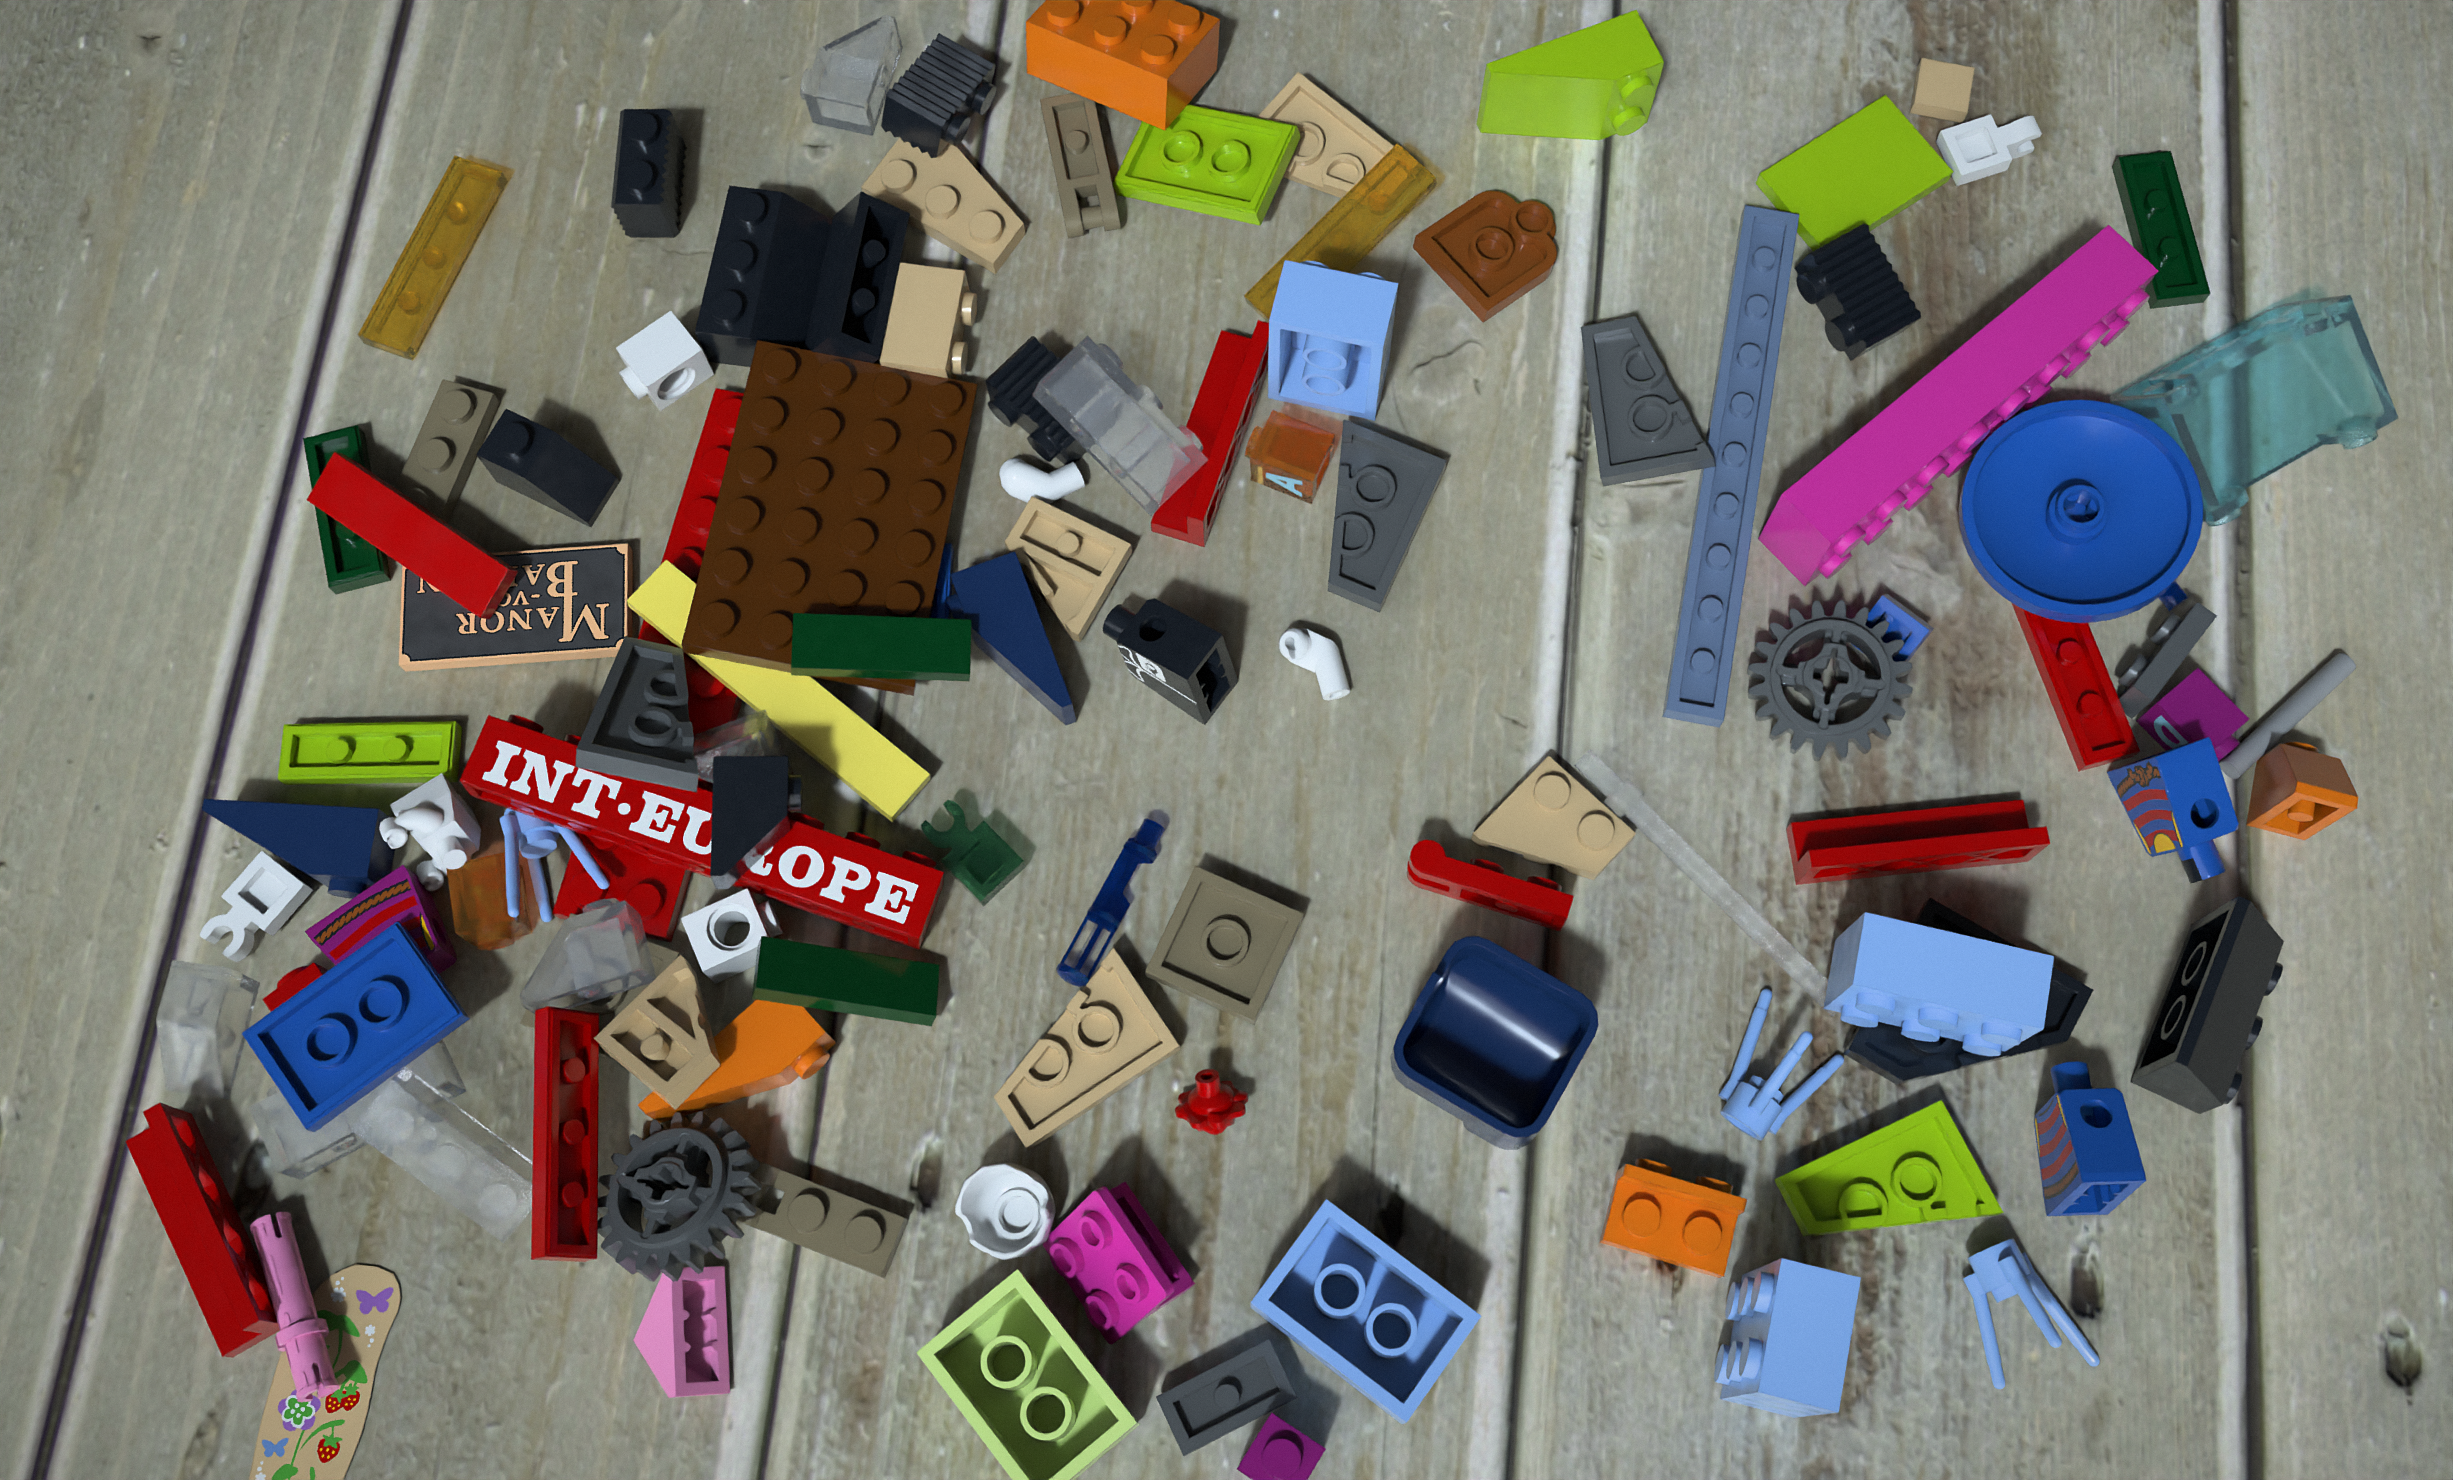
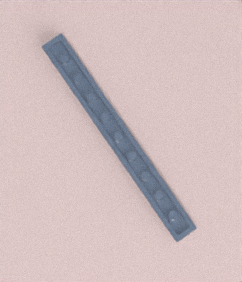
M1745 205L1741 215L1705 442L1714 457L1716 466L1701 469L1662 715L1665 718L1720 728L1724 721L1799 214Z

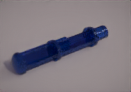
M1145 818L1135 837L1125 841L1117 860L1091 907L1087 910V914L1061 962L1056 967L1057 974L1065 982L1073 986L1084 987L1090 981L1092 973L1115 931L1119 928L1120 922L1130 905L1123 894L1125 887L1138 864H1152L1156 860L1157 853L1155 847L1165 831V828L1157 822ZM1087 920L1095 925L1074 964L1070 967L1064 962ZM1102 929H1105L1110 934L1086 976L1080 970Z

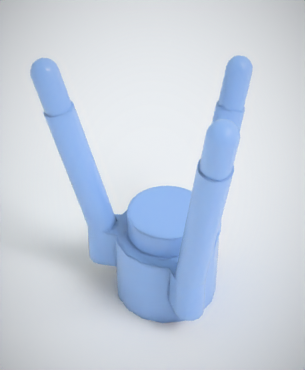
M508 808L505 810L504 816L500 818V823L505 837L506 898L509 916L517 917L520 914L519 851H521L522 856L527 858L541 919L544 922L552 920L553 914L541 857L549 855L556 849V841L559 838V834L565 839L600 889H607L610 882L575 831Z
M1763 989L1760 993L1730 1079L1718 1095L1727 1102L1720 1112L1721 1115L1739 1130L1757 1140H1763L1768 1131L1776 1135L1786 1118L1844 1063L1842 1055H1834L1779 1105L1784 1095L1778 1089L1813 1039V1035L1809 1031H1804L1788 1050L1767 1081L1752 1075L1748 1083L1743 1082L1772 999V991L1769 989Z
M2014 1238L1996 1244L1967 1258L1974 1273L1963 1278L1973 1298L1986 1360L1995 1388L2003 1389L2005 1387V1378L1986 1295L1989 1292H1992L1997 1303L2018 1294L2048 1343L2052 1347L2058 1348L2062 1344L2061 1337L2051 1323L2049 1316L2042 1307L2043 1305L2086 1362L2093 1367L2099 1365L2100 1359L2037 1275L2026 1253H2021Z

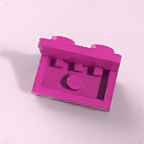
M1126 1182L1119 1184L1111 1190L1102 1186L1093 1191L1050 1233L1047 1241L1043 1243V1247L1049 1254L1054 1269L1065 1278L1083 1305L1091 1324L1099 1329L1105 1340L1111 1345L1124 1337L1142 1320L1183 1295L1195 1284Z

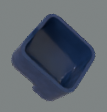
M1479 936L1464 937L1455 941L1446 951L1435 972L1431 974L1417 998L1410 1015L1397 1035L1390 1056L1391 1069L1396 1080L1405 1088L1463 1121L1464 1127L1471 1133L1501 1149L1518 1150L1528 1145L1547 1123L1595 1037L1599 1025L1598 1013L1592 1001L1584 994L1494 942Z

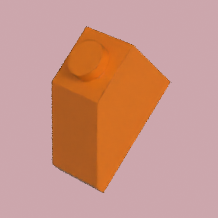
M2288 742L2279 744L2256 762L2246 825L2306 840L2357 809L2359 797L2341 759L2320 754L2316 747L2306 743Z

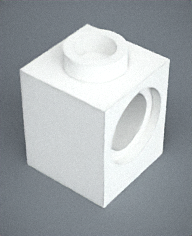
M669 311L616 347L626 365V368L619 372L626 385L638 400L648 395L660 412L714 375L703 350L672 311Z
M748 888L681 918L702 972L715 984L756 965L757 947L761 936L774 938V936L783 933L779 919L769 900L760 904ZM748 922L750 924V931L747 938L738 945L726 946L724 937L727 930L735 923Z

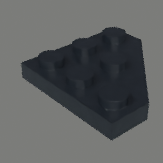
M1929 898L1923 904L1913 922L1927 927L2017 947L1932 898ZM2053 967L2044 1030L2005 1052L2001 1051L1999 1056H1984L1968 1052L1962 1048V1041L1941 1036L1939 1041L1936 1042L1911 1039L1901 1034L1902 1027L1878 1022L1877 1027L1857 1026L1843 1054L1898 1085L2058 1046L2068 1041L2093 989Z

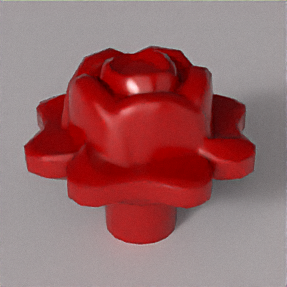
M1204 1069L1195 1076L1197 1087L1181 1093L1178 1097L1179 1105L1175 1108L1176 1117L1187 1120L1193 1129H1197L1199 1132L1205 1131L1212 1135H1218L1223 1133L1228 1126L1234 1125L1235 1118L1241 1117L1246 1113L1244 1104L1248 1102L1249 1097L1246 1091L1236 1089L1232 1081L1225 1080L1220 1082L1218 1071Z

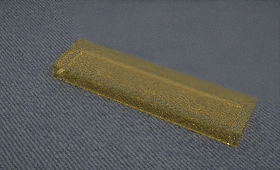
M1397 143L1244 295L1246 303L1269 323L1285 260L1298 263L1317 261L1332 270L1349 273L1437 186L1436 177Z
M454 155L358 333L359 338L364 344L412 361L414 360L508 182L502 171Z

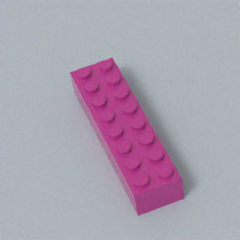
M2107 225L1782 493L1758 539L1804 586L1808 585L1820 574L1826 579L1831 578L1848 563L1853 556L1850 551L1862 540L1867 545H1870L1892 525L1893 520L1891 517L1902 507L1909 512L1922 502L1933 490L1934 487L1931 484L1942 473L1948 478L1953 476L1972 458L1974 454L1971 450L1982 440L1985 442L1996 429L2010 420V417L2021 408L2027 411L2038 405L2052 390L2050 384L2060 375L2068 379L2090 359L2092 355L2089 351L2099 342L2104 347L2112 343L2129 326L2130 322L2127 319L2134 315L2150 298V295L2144 290L2158 270L2110 225Z

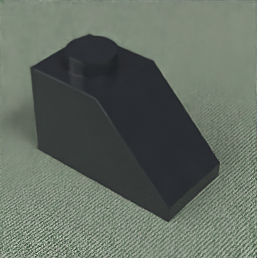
M505 409L476 454L497 483L589 527H592L620 482L616 476L556 432L508 409Z
M788 756L713 757L710 876L716 889H729L791 830V811H802V775H792Z

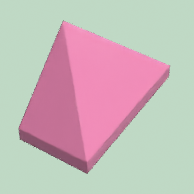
M725 1266L704 1267L703 1272L700 1274L691 1267H683L679 1280L674 1282L662 1273L635 1335L634 1343L669 1398L730 1393Z

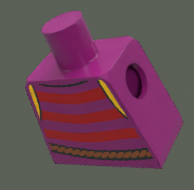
M401 865L305 931L314 944L335 965L397 921L405 925L438 974L448 969L457 960V955L430 891H427L425 886L421 884L417 874L404 865Z

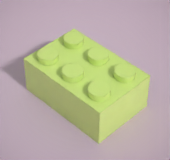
M1018 1269L916 1352L1012 1480H1076L1140 1425L1043 1298Z

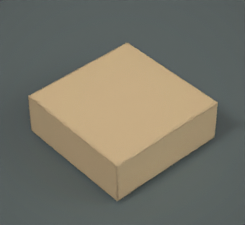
M1921 58L1916 71L1910 113L1963 123L1968 113L1975 68Z

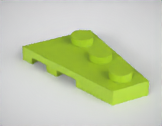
M1942 1100L1774 1180L1804 1237L1996 1216L2003 1213Z

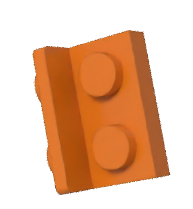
M1636 1159L1635 1166L1629 1164L1622 1166L1616 1173L1599 1243L1717 1278L1723 1277L1738 1215L1744 1213L1747 1199L1732 1195L1733 1186L1721 1180L1697 1176L1694 1184L1671 1177L1673 1169L1656 1161Z

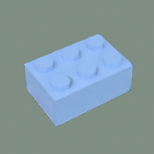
M1285 260L1269 319L1268 398L1375 421L1389 365L1398 283L1386 281L1382 276L1369 272L1351 274L1332 270L1317 261L1298 263Z
M1865 912L1835 939L1823 1009L1840 1012V1019L1848 1024L1861 1027H1877L1878 1022L1902 1027L1901 1034L1911 1039L1936 1042L1939 1041L1941 1036L1962 1041V1048L1968 1052L1984 1056H1999L2001 1051L2005 1052L2044 1030L2054 956Z
M1327 1199L1251 1301V1309L1401 1424L1407 1423L1481 1318L1480 1314Z
M1780 1258L1743 1274L1741 1283L1733 1282L1729 1290L1725 1311L1726 1319L1734 1321L1730 1345H1721L1714 1371V1381L1722 1384L1720 1399L1793 1418L1838 1413L1861 1277Z

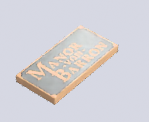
M628 543L492 553L518 570V573L490 620L479 618L402 565L399 666L405 672L616 657L624 637H632V609L628 606L626 600L633 594V550Z

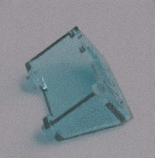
M2351 295L2294 301L2268 309L2121 389L2109 398L2111 404L2132 410L2157 424L2181 447L2191 462L2199 480L2203 499V522H2206L2210 527L2228 523L2242 514L2240 507L2249 501L2246 488L2322 445L2342 444L2343 449H2354L2366 445L2378 438L2377 430L2398 419Z

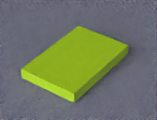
M1884 95L1761 172L1756 185L1778 211L1799 214L1797 233L1810 249L1815 251L1862 224L1868 225L1869 232L1947 183L1953 171L1887 95Z
M1188 104L1166 130L1142 121L1112 185L1119 196L1261 226L1301 136L1296 125Z

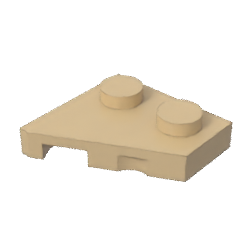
M1031 496L1004 542L1008 553H1016L1024 575L1071 638L1078 642H1081L1132 553L1130 543Z
M1548 756L1473 833L1471 840L1478 846L1488 848L1489 845L1522 854V859L1541 865H1559L1568 873L1595 880L1633 840L1636 833Z
M681 955L594 1037L604 1051L675 1110L721 1065L696 972Z

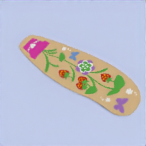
M355 1264L332 1274L312 1295L318 1318L326 1319L329 1333L324 1340L335 1379L339 1383V1389L318 1399L317 1391L312 1393V1401L298 1402L296 1397L297 1391L286 1351L281 1353L263 1411L249 1480H344L364 1428L376 1367L385 1340L399 1310L401 1301L400 1288L393 1273L377 1266Z

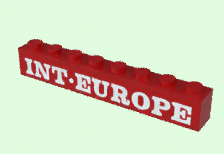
M488 715L459 780L471 796L711 878L713 795L711 790L713 786L710 783L698 778L697 792L578 768L575 767L576 749L581 737L566 734L563 741L542 734L544 728L530 719L518 715H510L508 720L505 721ZM792 812L791 830L732 885L743 890L748 888L752 893L920 950L944 886V872L935 869L937 863L924 855L904 851L902 857L879 850L881 844L869 836L857 832H847L844 838L824 831L825 824L818 819L802 813Z

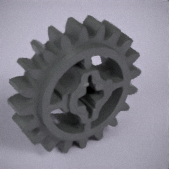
M1843 600L1838 601L1832 616H1826L1821 603L1813 601L1810 619L1805 620L1798 610L1792 608L1788 614L1791 629L1787 630L1775 622L1769 625V634L1776 644L1757 641L1754 651L1767 662L1749 664L1747 674L1753 678L1763 680L1764 683L1757 684L1748 689V698L1765 700L1767 702L1756 712L1755 719L1756 721L1776 719L1777 723L1772 728L1769 737L1772 741L1779 739L1785 733L1793 735L1790 753H1797L1803 744L1808 742L1812 744L1814 761L1821 759L1826 746H1833L1838 760L1845 761L1849 742H1853L1863 754H1866L1871 749V742L1867 733L1871 732L1875 736L1887 740L1891 735V730L1883 718L1901 721L1906 711L1900 705L1894 703L1893 699L1910 697L1913 688L1905 683L1897 682L1896 678L1910 673L1913 668L1912 663L1893 661L1892 658L1902 650L1905 643L1903 640H1894L1889 643L1882 641L1890 624L1886 620L1873 628H1868L1865 625L1869 614L1868 608L1863 607L1856 614L1855 618L1849 619L1846 617V605ZM1824 638L1823 649L1815 658L1807 662H1799V665L1784 663L1788 656L1802 644ZM1846 642L1859 648L1868 657L1876 676L1865 674V671L1858 669L1850 661L1847 655ZM1833 658L1835 680L1844 683L1837 684L1826 705L1824 703L1825 692L1823 691V682L1816 679L1822 677L1830 659ZM1782 686L1793 687L1794 691L1801 693L1808 699L1812 710V721L1804 718L1791 707L1783 693ZM1859 697L1875 699L1871 707L1858 718L1844 724L1834 725L1836 711L1842 704L1850 700H1858Z
M698 1111L691 1122L683 1114L676 1112L668 1130L656 1119L651 1121V1136L645 1140L635 1134L629 1136V1142L633 1150L627 1156L620 1153H613L611 1156L614 1164L618 1166L615 1175H603L598 1179V1182L609 1190L608 1195L598 1198V1211L604 1215L598 1220V1233L605 1238L601 1248L632 1275L639 1272L646 1279L654 1282L662 1272L674 1282L679 1280L684 1263L698 1274L702 1273L704 1269V1255L711 1252L716 1257L723 1259L726 1256L725 1248L722 1244L724 1238L730 1236L742 1239L744 1236L742 1229L736 1224L738 1217L752 1216L757 1211L744 1199L745 1196L754 1194L762 1188V1185L751 1175L760 1166V1163L748 1152L751 1147L750 1143L724 1119L719 1117L713 1122L702 1111ZM710 1160L713 1167L711 1187L708 1184L710 1175L706 1173V1167ZM643 1207L645 1208L643 1216L648 1220L644 1232L641 1223Z

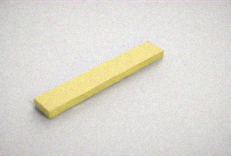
M665 560L626 601L634 612L678 648H682V640L696 583L668 560ZM686 653L891 822L899 816L931 780L930 774L810 676L791 675L789 672Z

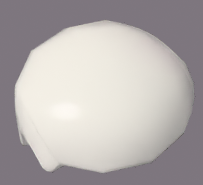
M1012 1162L981 1166L964 1180L955 1204V1213L963 1220L969 1234L970 1243L979 1250L1002 1260L1029 1256L1047 1241L1056 1212L1052 1193L1044 1179L1036 1172Z

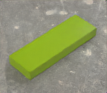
M456 721L284 724L278 780L285 785L426 783L442 773L449 782H458L462 727Z

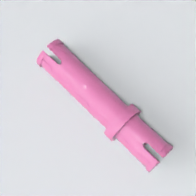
M276 1212L277 1222L272 1224L271 1215L268 1214L256 1219L249 1226L251 1234L254 1235L280 1329L275 1337L277 1348L279 1351H286L297 1391V1401L301 1403L310 1402L313 1400V1392L317 1391L318 1399L337 1391L339 1383L335 1379L324 1340L328 1336L329 1329L326 1319L318 1318L292 1227L291 1213Z

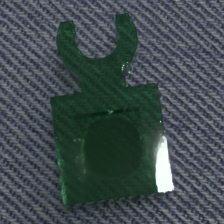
M947 800L943 805L947 813L954 818L952 827L947 831H937L925 820L921 824V828L931 844L939 848L951 849L940 861L951 875L984 907L1026 867L1025 862L985 821L981 822L971 832L968 829V822L962 808L954 801Z

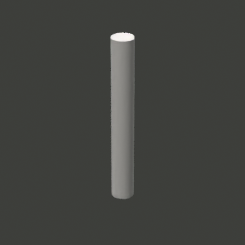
M2336 654L2220 762L2221 770L2233 779H2238L2356 669L2354 661L2346 654Z

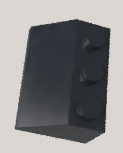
M729 185L695 328V333L709 362L751 367L757 340L804 349L833 219L784 192Z
M2237 896L2191 924L2131 1079V1083L2198 1114L2223 1104H2228L2236 1095L2243 1076L2242 1072L2237 1070L2243 1050H2248L2254 1044L2262 1028L2263 1018L2257 1015L2264 996H2268L2274 990L2283 970V965L2277 962L2284 941L2251 901Z

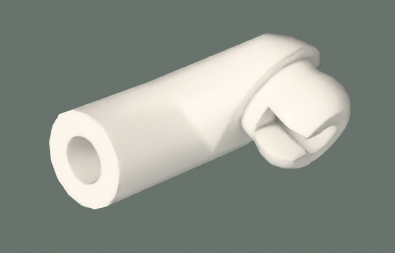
M1012 458L1003 463L999 472L1001 485L1009 495L1026 503L1033 496L1050 504L1085 487L1082 475L1074 462L1046 473L1025 463L1021 459Z
M1291 628L1281 635L1279 640L1281 654L1290 662L1316 673L1324 700L1339 699L1350 693L1340 652L1334 641L1305 628Z

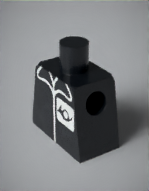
M1155 598L1147 600L1137 613L1119 604L1109 612L1104 621L1103 633L1117 641L1118 648L1129 672L1143 684L1204 725H1206L1238 683L1223 635Z

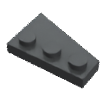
M1636 316L1582 326V342L1600 478L1603 487L1715 467L1713 455L1698 433L1683 401L1680 400L1666 375L1665 368Z
M1345 419L1343 420L1328 592L1380 613L1445 471L1447 460Z
M627 636L624 637L576 749L575 767L697 792L699 774L697 760L694 758V734L692 722H690L689 695L682 648Z

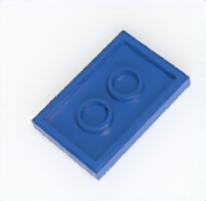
M397 921L242 1032V1035L305 1129L315 1133L470 1018L405 925Z

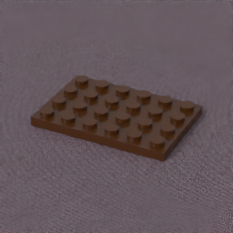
M757 340L682 640L683 653L791 673L793 613L930 618L978 384ZM810 676L914 696L917 680Z

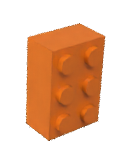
M1046 0L1026 21L1027 73L1157 128L1166 130L1217 71L1220 19L1175 0Z

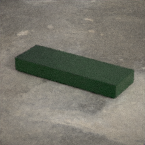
M2171 151L2118 157L2112 169L2133 247L2158 270L2157 274L2145 288V292L2150 295L2148 299L2150 309L2204 303L2211 293Z
M358 425L303 438L312 489L334 452L347 455L371 471L365 433ZM315 506L328 587L335 594L391 581L387 554Z
M793 613L791 675L970 681L971 620Z
M761 936L757 947L752 999L932 1026L937 1016L940 965Z

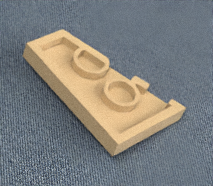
M1299 72L1296 73L1257 117L1296 125L1301 138L1283 178L1385 214L1420 175L1418 164Z
M899 138L861 186L862 192L910 213L908 224L994 274L998 272L1026 235L1024 223L962 152L950 143L947 144L936 158H931L928 152L922 153L918 147L912 148L909 142L903 143L901 138Z
M1114 947L1100 963L1101 967L1082 991L1079 990L1067 1004L1065 1012L1045 1037L1039 1039L994 1095V1099L1028 1151L1180 1051L1179 1044Z

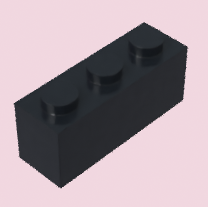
M861 191L833 216L805 340V350L874 363L879 359L910 213Z

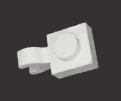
M1990 114L1941 130L1936 144L1945 163L1953 171L1952 178L1956 186H1960L2008 170L2012 158L2022 157L2033 152L2034 146L2031 140L2039 138L2042 133L2034 116H2026L1997 128Z

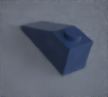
M1012 552L950 574L956 594L946 597L953 619L971 620V635L975 645L1064 725L1067 726L1077 722L1072 701L1016 553Z
M204 799L202 810L324 884L328 887V893L333 896L353 899L391 873L395 849L390 848L388 842L384 841L380 833V822L389 818L380 809Z

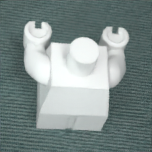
M442 773L392 803L390 806L397 818L389 817L380 822L379 830L385 842H388L391 849L402 847L408 839L406 832L410 831L421 847L433 858L431 861L421 862L416 869L419 881L425 886L427 891L439 889L444 883L445 876L467 864L472 854L479 850L481 828L472 809L457 794L455 788Z

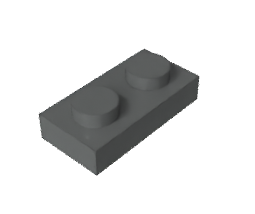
M2198 602L2181 618L2173 612L2168 615L2150 638L2153 643L2158 645L2150 657L2147 659L2139 654L2118 679V682L2126 687L2118 698L2127 716L2132 719L2154 700L2217 615Z
M1268 1339L1156 1396L1183 1456H1186L1297 1399V1395Z

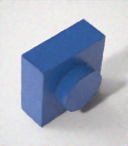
M1888 594L1882 595L1868 614L1865 624L1868 628H1873L1885 620L1890 623L1882 641L1889 643L1894 640H1903L1905 643L1902 650L1892 658L1895 662H1908L1934 629Z

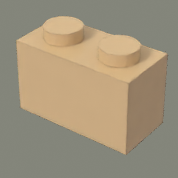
M900 262L880 356L881 366L955 379L956 374L964 375L968 358V344L963 342L965 326H973L975 323L978 303L977 294L970 292L965 270Z

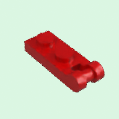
M1426 839L1415 844L1410 852L1406 873L1408 880L1418 888L1556 931H1561L1574 898L1573 895L1561 892L1562 886L1543 877L1530 876L1525 881L1505 875V869L1502 866L1488 860L1471 859L1469 864L1447 857L1443 847L1434 840Z

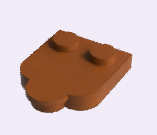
M1485 191L1474 196L1417 234L1413 249L1484 323L1549 277L1557 256L1556 246L1553 242L1556 225L1551 211L1540 202L1528 200L1517 203L1505 193Z

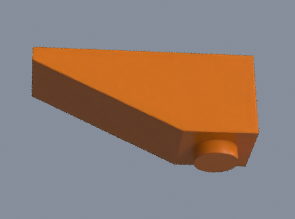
M756 999L714 1037L721 1065L676 1110L655 1092L649 1094L638 1106L646 1115L662 1123L672 1120L676 1112H680L685 1116L789 1085L799 1076L802 1080H805L825 1065L830 1058V1054L827 1051L836 1042L804 1007Z

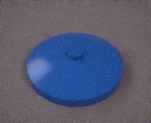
M2064 400L2047 403L2022 412L2008 420L1986 439L1972 460L1962 486L1959 502V524L1965 548L1975 568L1984 580L2005 599L2030 613L2062 622L2093 623L2116 619L2138 611L2152 603L2172 586L2187 566L2199 541L2203 524V499L2199 480L2188 457L2177 442L2157 424L2141 414L2111 403L2093 400Z

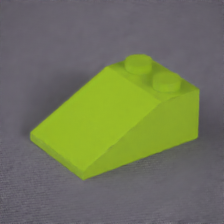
M1637 10L1625 13L1487 63L1476 125L1480 133L1584 140H1602L1615 134L1619 136L1629 135L1637 131L1648 121L1664 60Z

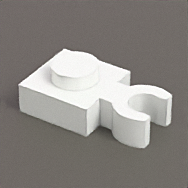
M261 851L221 896L233 906L227 914L218 915L210 919L203 926L200 936L215 945L225 933L233 931V940L222 954L235 962H239L251 952L254 945V933L259 928L274 936L311 894L313 889L270 855Z

